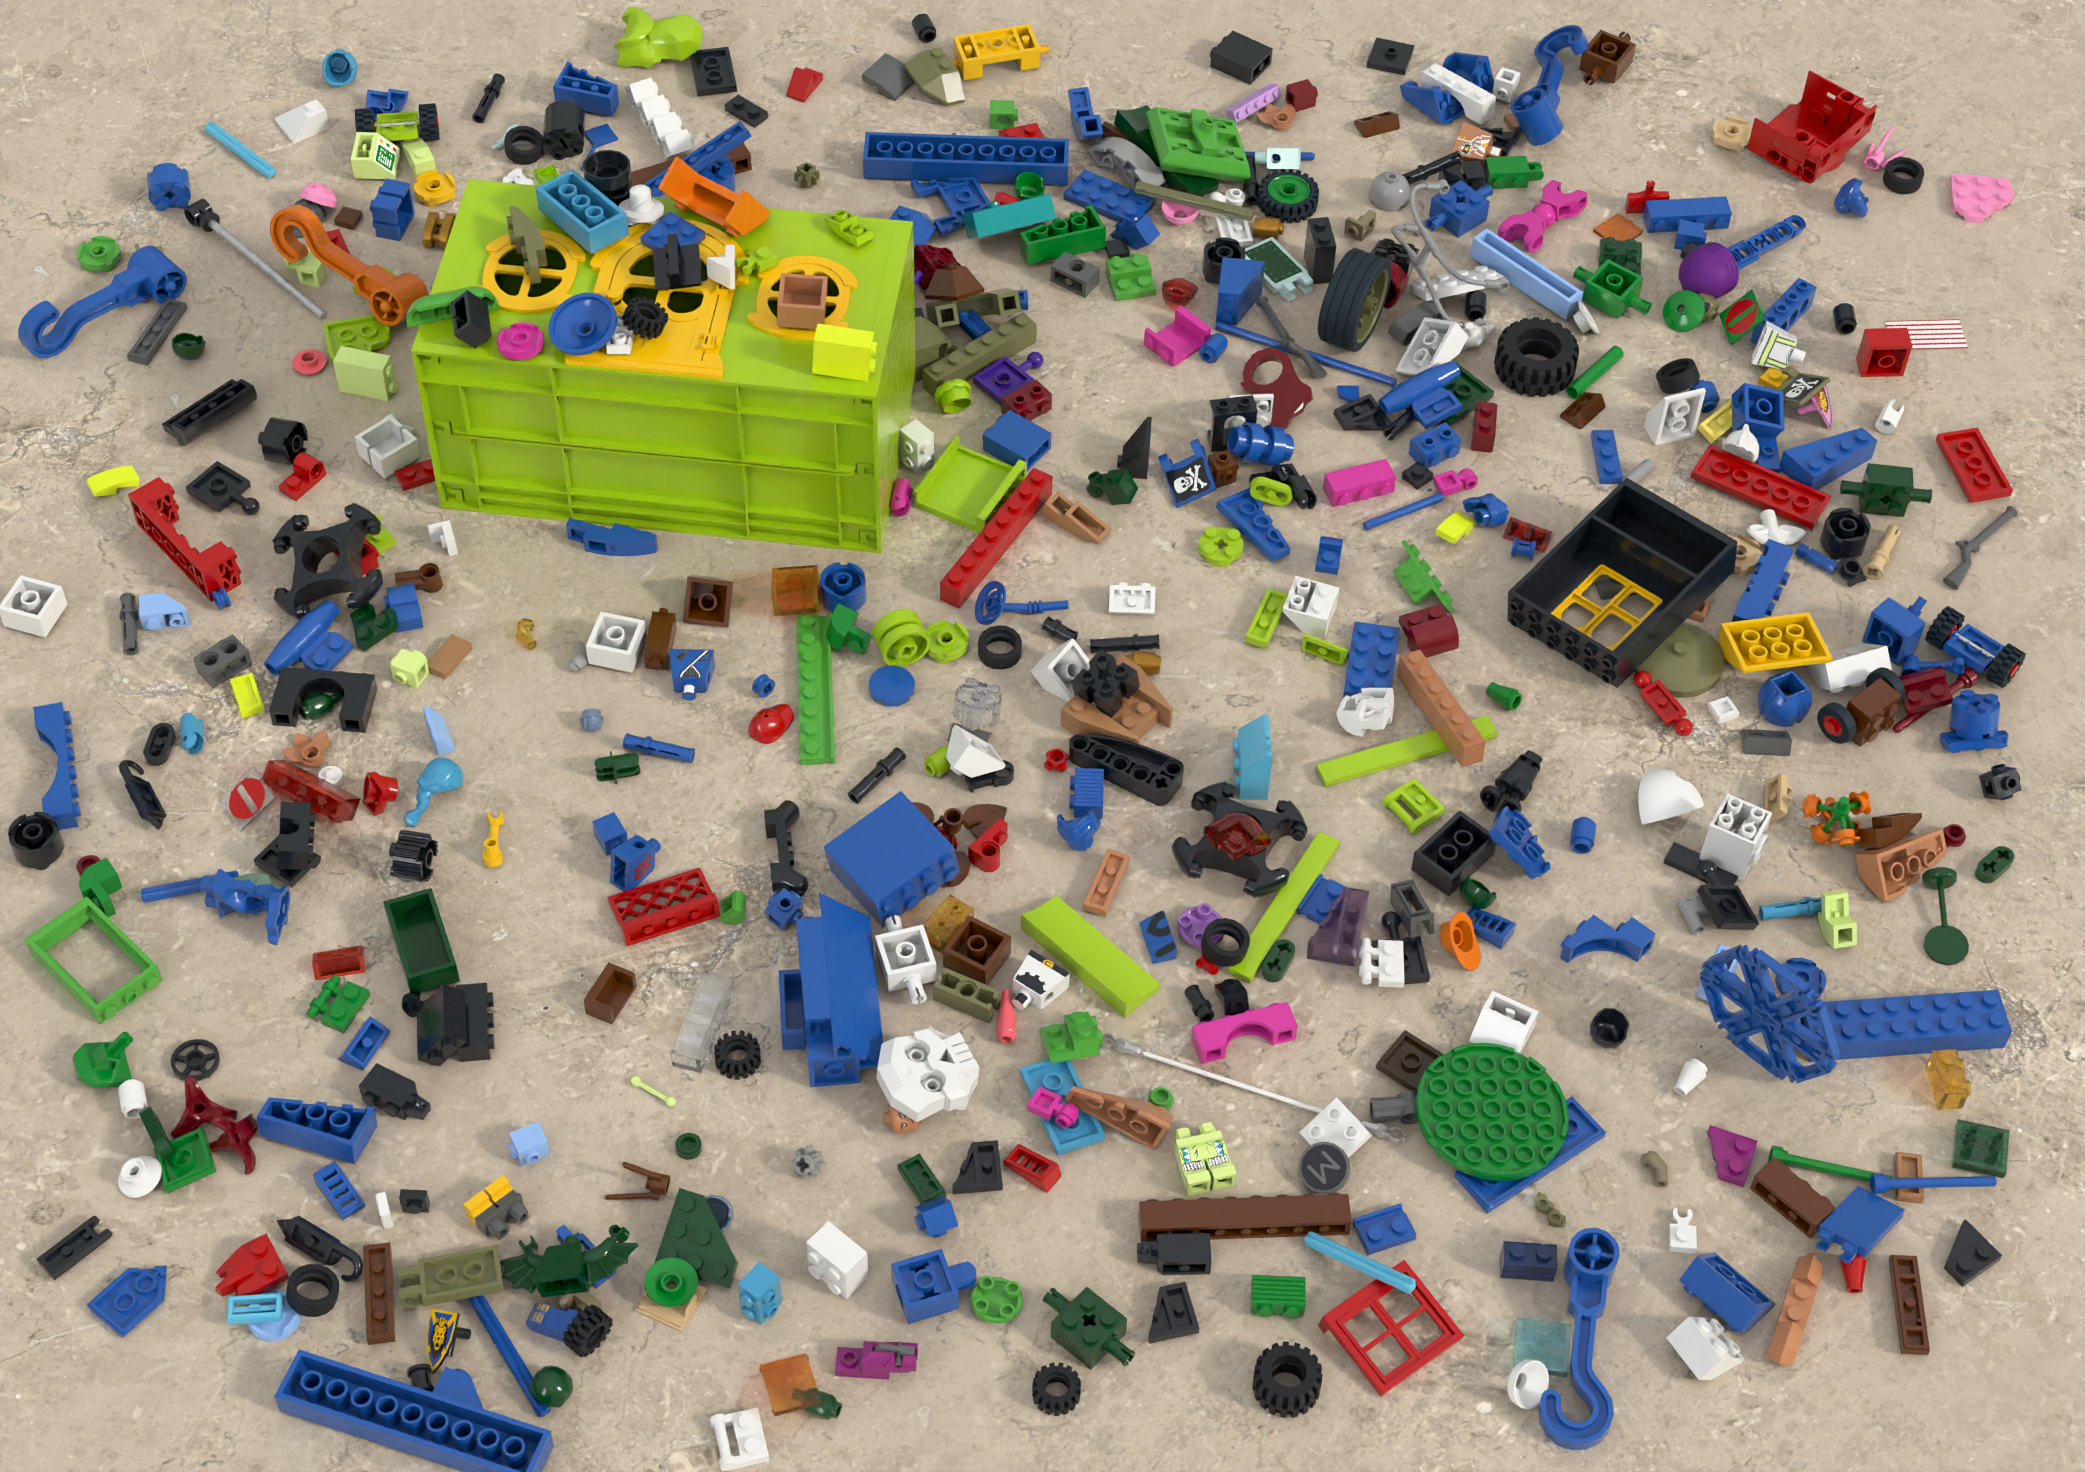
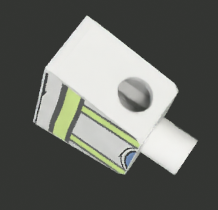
M1766 321L1752 354L1751 363L1784 369L1790 360L1801 364L1806 352L1795 348L1797 338L1794 335Z

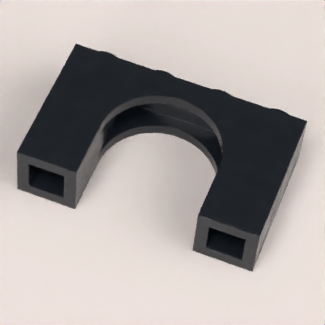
M282 667L269 708L272 725L296 727L300 715L299 707L303 706L304 700L319 693L338 692L344 699L339 714L342 731L366 733L377 693L374 674Z

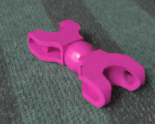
M1551 180L1543 187V198L1540 200V204L1535 205L1531 211L1528 210L1524 214L1509 216L1500 224L1498 236L1508 243L1514 239H1524V250L1534 253L1543 246L1542 235L1545 233V229L1551 227L1555 221L1558 222L1563 218L1575 217L1587 206L1588 194L1581 190L1568 194L1562 193V183Z

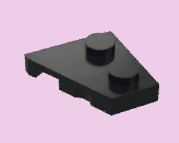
M1371 394L1334 409L1333 415L1344 430H1384L1391 424V421Z
M998 1140L972 1142L967 1152V1158L961 1165L959 1176L952 1185L953 1194L1003 1190Z
M1965 1219L1960 1226L1944 1269L1964 1287L2000 1261L2002 1255Z
M1186 1282L1160 1287L1148 1335L1149 1344L1199 1333V1325Z

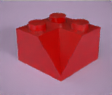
M1865 329L1856 357L1860 376H1903L1912 349L1908 329Z

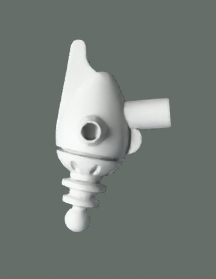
M1471 322L1466 323L1463 330L1469 337L1461 351L1469 347H1481L1485 338L1495 330V326L1493 324L1477 326Z

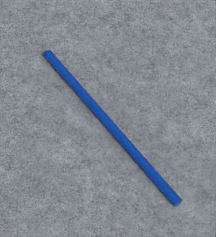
M1217 321L1215 325L1217 330L1297 355L1287 347L1281 346L1278 340ZM1306 350L1319 363L1395 387L1396 378Z

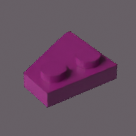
M1710 1125L1707 1135L1711 1139V1151L1713 1160L1717 1164L1716 1172L1718 1179L1744 1187L1758 1141Z

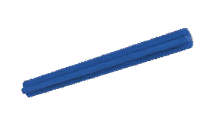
M484 1295L467 1298L537 1416L543 1417L549 1414L551 1408L540 1403L532 1395L529 1385L533 1376Z

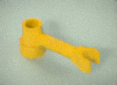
M491 811L487 815L490 830L489 838L484 841L483 861L487 867L491 868L498 867L503 863V855L498 843L499 828L504 823L502 811H500V816L497 818L491 817Z

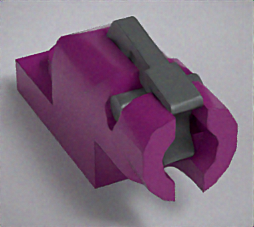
M864 1341L863 1348L838 1347L835 1376L889 1380L890 1372L910 1373L911 1371H916L918 1343Z

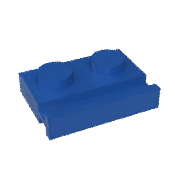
M1320 874L1298 906L1297 914L1306 915L1307 919L1329 928L1351 895V888L1332 879L1327 880Z
M1401 1203L1354 1218L1352 1222L1367 1255L1416 1240L1417 1234L1407 1214L1404 1213Z

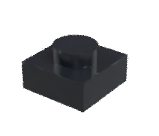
M1417 461L1402 472V479L1418 490L1433 479L1434 473Z
M400 1190L399 1200L403 1212L410 1214L429 1213L430 1200L427 1190Z

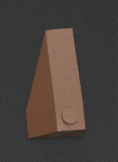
M1937 829L1898 840L1888 846L1870 848L1855 854L1859 878L1883 902L1903 895L1907 891L1906 887L1911 882H1916L1926 868H1931L1947 853L1943 829Z
M1072 1086L1064 1100L1153 1150L1156 1149L1169 1129L1174 1116L1168 1113L1165 1108L1155 1106L1152 1103Z

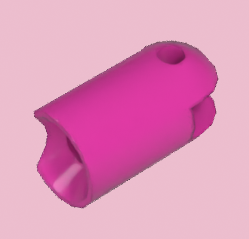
M907 478L895 480L889 507L892 509L893 515L898 517L906 515L910 509L913 489L910 487Z

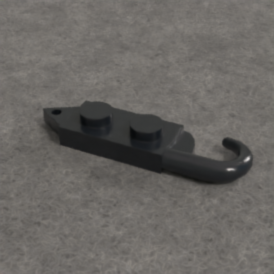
M131 760L121 761L119 771L139 815L159 830L166 817V813L150 782L132 775L129 769L131 767L143 775L142 767Z
M301 1216L277 1220L279 1227L285 1235L284 1241L325 1266L335 1265L344 1257L353 1263L354 1271L351 1275H342V1280L349 1282L359 1278L363 1269L362 1260L354 1250L342 1244L341 1240Z

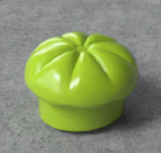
M959 378L945 381L936 389L934 400L937 405L942 406L943 411L946 413L963 411L972 404L970 397L971 386L967 381Z

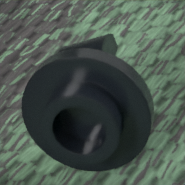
M409 992L402 998V1009L410 1017H417L416 1009L424 1002L420 1000V992Z

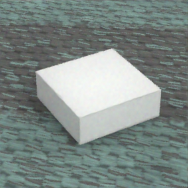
M1728 696L1708 702L1706 707L1717 724L1736 719L1740 713Z
M386 1193L376 1194L375 1198L383 1228L394 1227Z

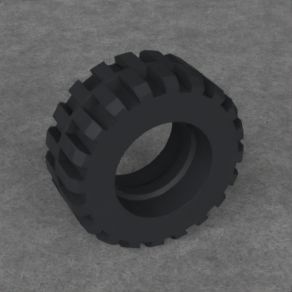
M1533 317L1529 320L1524 318L1520 322L1515 321L1510 326H1507L1499 336L1494 360L1495 371L1502 383H1506V386L1511 390L1515 389L1518 394H1528L1529 397H1534L1535 395L1546 397L1547 394L1552 396L1559 393V390H1564L1573 381L1579 357V346L1574 335H1571L1570 330L1567 328H1563L1562 324L1558 322L1553 323L1550 319L1546 318L1545 320H1541L1539 317ZM1537 354L1549 360H1534L1525 355Z

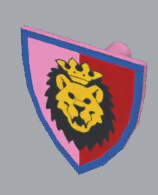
M1825 385L1809 399L1808 404L1797 407V412L1799 415L1818 410L1828 429H1831V405Z

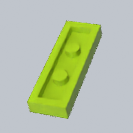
M1268 588L1246 633L1245 642L1267 648L1283 614V606L1288 596L1287 593Z

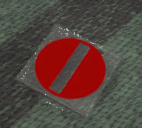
M254 766L220 798V801L241 832L250 823H260L271 812L268 806L276 800Z

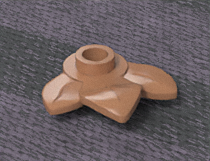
M1267 104L1265 113H1259L1257 117L1264 124L1272 125L1278 130H1285L1291 126L1292 119L1296 116V111L1292 104H1288L1282 109L1272 104Z
M320 731L312 739L303 734L296 733L293 747L284 749L283 754L291 762H301L304 766L316 767L324 761V752L330 743L328 735L325 731Z

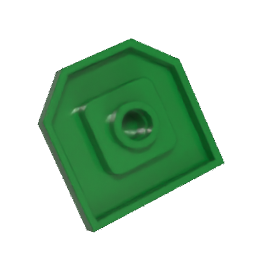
M122 1032L113 1042L84 1043L74 1053L72 1058L77 1079L92 1089L119 1087L125 1081L132 1079L125 1049L133 1042V1037L128 1032Z

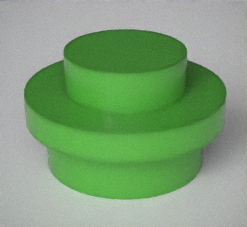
M1157 1087L1148 1095V1103L1169 1110L1173 1105V1096L1168 1089Z

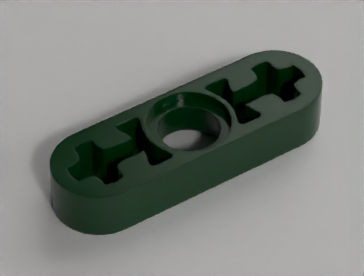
M148 1106L138 1112L160 1157L165 1160L174 1155L175 1151L152 1107Z

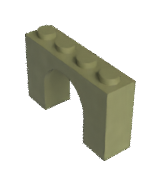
M1009 288L983 292L959 301L941 300L925 304L928 320L938 328L959 324L958 314L960 312L969 313L972 309L979 316L990 314L1003 316L1021 312L1018 291Z

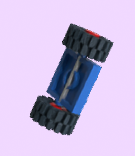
M1946 606L1937 615V618L1934 619L1933 624L1930 625V630L1926 633V641L1938 649L1944 650L1953 658H1964L1966 665L1981 674L1989 668L1985 676L1986 679L2001 688L2005 687L2014 678L2015 673L2019 671L2026 653L2010 643L2003 646L1968 623L1959 630L1963 625L1965 616L1950 606Z

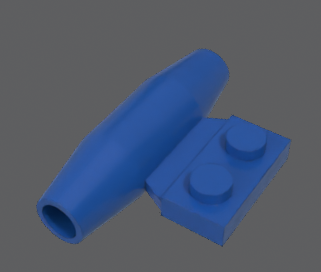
M1453 360L1427 368L1401 382L1378 400L1379 406L1386 415L1412 406L1413 415L1426 430L1462 410V404L1450 390L1444 389L1460 376V369Z
M325 600L305 614L274 647L264 662L266 669L273 675L278 676L282 667L289 668L301 659L306 669L332 671L353 649V643L336 632L327 631L340 613L338 607L330 600Z

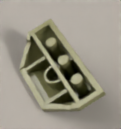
M934 48L912 55L904 64L905 70L922 92L942 101L946 106L965 102L959 71L942 48Z

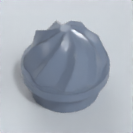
M594 708L582 711V716L580 717L583 729L588 732L599 730L604 721L601 711Z

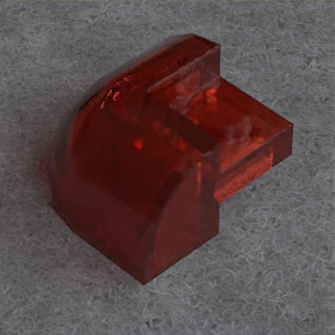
M1233 812L1224 815L1205 826L1203 834L1216 849L1222 848L1232 860L1247 852L1253 855L1271 844V836L1254 818L1246 813Z

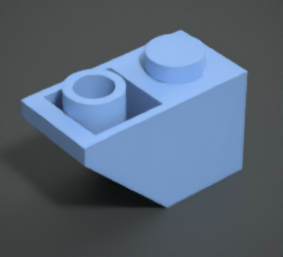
M163 592L139 595V617L144 631L190 626L187 608Z

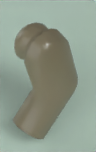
M1648 1151V1153L1642 1154V1164L1645 1167L1652 1166L1654 1169L1655 1186L1666 1187L1668 1185L1667 1164L1657 1152Z

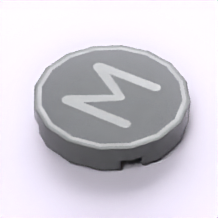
M1315 1143L1308 1147L1300 1158L1298 1167L1300 1178L1305 1186L1315 1193H1335L1344 1187L1350 1177L1349 1157L1342 1148L1334 1143Z

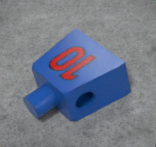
M635 835L611 850L610 883L623 892L636 888L654 870L655 853L661 849L660 843L654 838L647 841L641 836Z

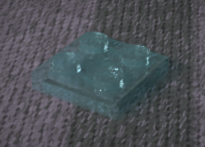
M1517 1317L1513 1367L1525 1359H1532L1543 1363L1549 1375L1567 1377L1571 1324Z

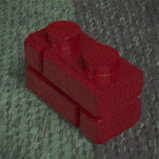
M1476 402L1473 416L1471 450L1493 452L1498 406L1496 403Z

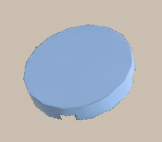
M273 1290L274 1292L268 1293H283V1321L248 1324L251 1333L258 1339L267 1342L280 1341L289 1337L297 1330L301 1322V1314L296 1313L290 1308L286 1300V1291ZM263 1303L259 1305H276V1303Z

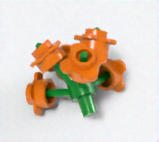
M1851 792L1849 799L1843 796L1837 802L1833 797H1828L1825 799L1824 805H1822V799L1816 797V794H1808L1802 805L1805 817L1813 818L1814 816H1819L1827 820V824L1818 823L1816 826H1810L1813 840L1819 844L1825 843L1828 846L1838 843L1839 847L1842 848L1851 847L1855 842H1858L1860 837H1857V829L1862 828V825L1858 821H1851L1849 812L1851 811L1854 815L1860 813L1867 815L1871 813L1872 808L1868 792ZM1837 821H1840L1842 830L1836 831L1835 838L1831 839L1834 831L1830 827L1835 825Z

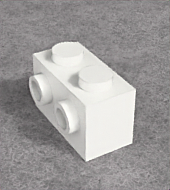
M915 419L900 429V460L907 468L919 474L934 464V433Z

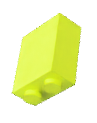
M817 324L813 346L812 373L868 382L870 372L874 373L876 367V359L872 358V356H876L878 344L873 342L874 332Z

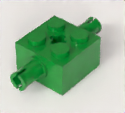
M1609 259L1595 273L1578 266L1573 274L1574 279L1585 283L1582 301L1617 319L1630 307L1644 315L1651 309L1652 303L1639 297L1644 277Z

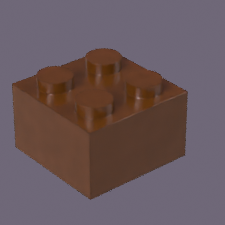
M969 915L943 949V967L988 985L1011 954V936Z

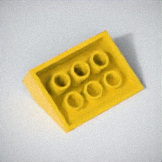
M1809 612L1721 623L1718 644L1723 651L1724 658L1742 673L1832 662L1833 660Z

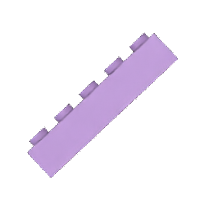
M1270 83L1225 110L1227 118L1235 120V123L1278 99L1281 97L1279 85Z

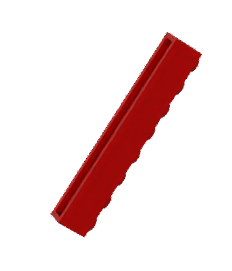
M1036 468L1029 472L940 581L941 601L958 609L961 608L1052 495L1053 476Z

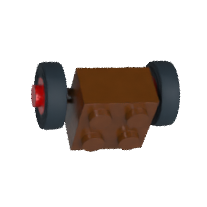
M1880 667L1875 669L1866 678L1867 688L1850 699L1846 708L1841 704L1831 702L1818 711L1817 721L1821 731L1828 739L1838 744L1846 743L1851 739L1861 747L1867 741L1869 743L1872 742L1878 733L1883 730L1887 731L1894 723V715L1900 707L1899 704L1905 698V688L1901 679L1888 668Z

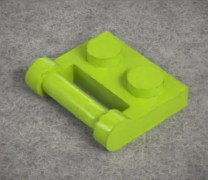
M1415 778L1387 794L1381 801L1385 808H1390L1408 826V830L1413 835L1418 834L1423 827L1443 816L1446 810ZM1401 800L1419 818L1414 820L1396 801Z

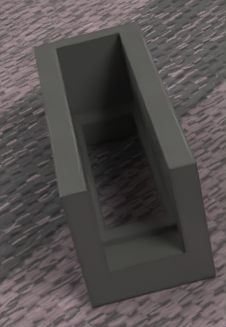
M1411 879L1391 884L1390 903L1395 912L1400 916L1411 939L1415 938L1416 922L1421 921L1429 935L1434 934V913H1431L1415 885V880ZM1407 901H1410L1416 911H1412Z

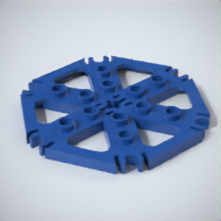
M1741 944L1711 956L1702 965L1704 970L1700 973V980L1714 1022H1721L1718 1028H1724L1729 1033L1726 1036L1727 1040L1734 1038L1735 1040L1732 1044L1776 1078L1779 1076L1783 1080L1788 1076L1791 1083L1796 1081L1797 1084L1828 1074L1837 1065L1836 1060L1840 1057V1050L1826 1005L1819 1007L1823 1001L1812 998L1811 994L1814 992V989L1809 988L1806 990L1809 986L1808 983L1764 951L1754 948L1750 952L1747 945L1742 947ZM1736 959L1740 964L1745 982L1735 973H1731L1726 968L1725 963ZM1768 967L1781 979L1788 981L1795 990L1776 997ZM1720 993L1743 1010L1734 1013L1728 1011L1724 1006ZM1808 1015L1817 1017L1822 1026L1821 1031L1824 1039L1818 1034L1811 1032L1797 1019ZM1762 1032L1768 1053L1755 1045L1749 1039V1036ZM1793 1047L1814 1061L1815 1064L1809 1066L1801 1065L1796 1059Z

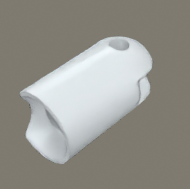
M1890 399L1885 403L1875 423L1876 429L1883 434H1892L1903 415V404L1896 411L1892 408L1896 399Z

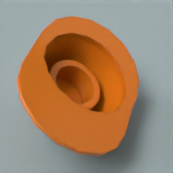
M1458 912L1452 917L1451 921L1441 924L1440 941L1446 951L1456 956L1463 968L1475 970L1480 964L1481 953L1473 924L1467 914Z

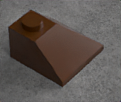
M956 262L945 263L944 267L936 269L925 293V299L959 301L983 293L984 287L966 266H957Z
M699 575L687 576L683 622L729 627L733 581Z

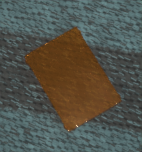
M806 1353L760 1365L759 1371L762 1373L774 1416L822 1404V1398L820 1397L810 1367L809 1357Z

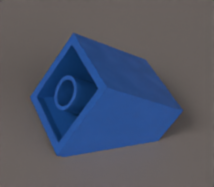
M1223 257L1216 323L1220 321L1229 325H1237L1262 295L1265 261Z

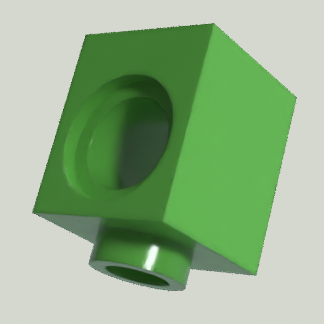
M990 100V129L1013 128L1014 121H1018V109H1014V101Z

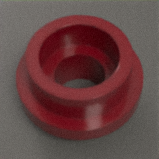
M1950 824L1943 829L1945 843L1948 846L1959 847L1963 845L1966 835L1961 826Z

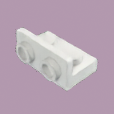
M1116 582L1114 585H1110L1109 614L1154 615L1155 587H1151V584L1148 583L1128 586V583Z

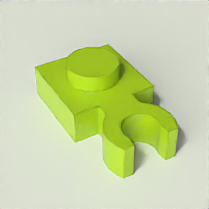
M767 245L747 252V257L736 259V268L742 267L743 276L751 274L754 269L760 273L779 265V258Z

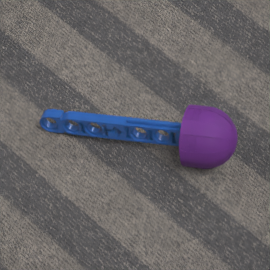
M1791 215L1784 219V221H1780L1745 241L1742 240L1729 248L1719 243L1708 242L1692 250L1679 267L1678 276L1683 290L1693 291L1696 294L1711 295L1716 299L1731 292L1737 285L1739 270L1757 261L1765 253L1786 243L1790 238L1793 239L1800 235L1806 227L1804 219L1798 215ZM1792 223H1795L1799 228L1793 226ZM1779 229L1784 231L1786 235L1782 234ZM1766 236L1770 237L1773 242L1769 241ZM1740 250L1744 251L1748 256H1744Z

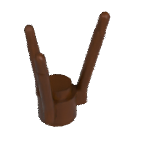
M623 1162L624 1168L647 1176L645 1188L649 1189L650 1193L606 1195L605 1199L649 1198L658 1200L659 1195L666 1196L671 1176Z

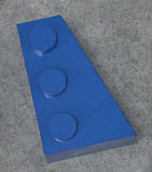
M568 61L553 86L555 101H572L586 112L612 117L619 105L616 84L599 76L593 77L587 73V70L583 68L579 70Z

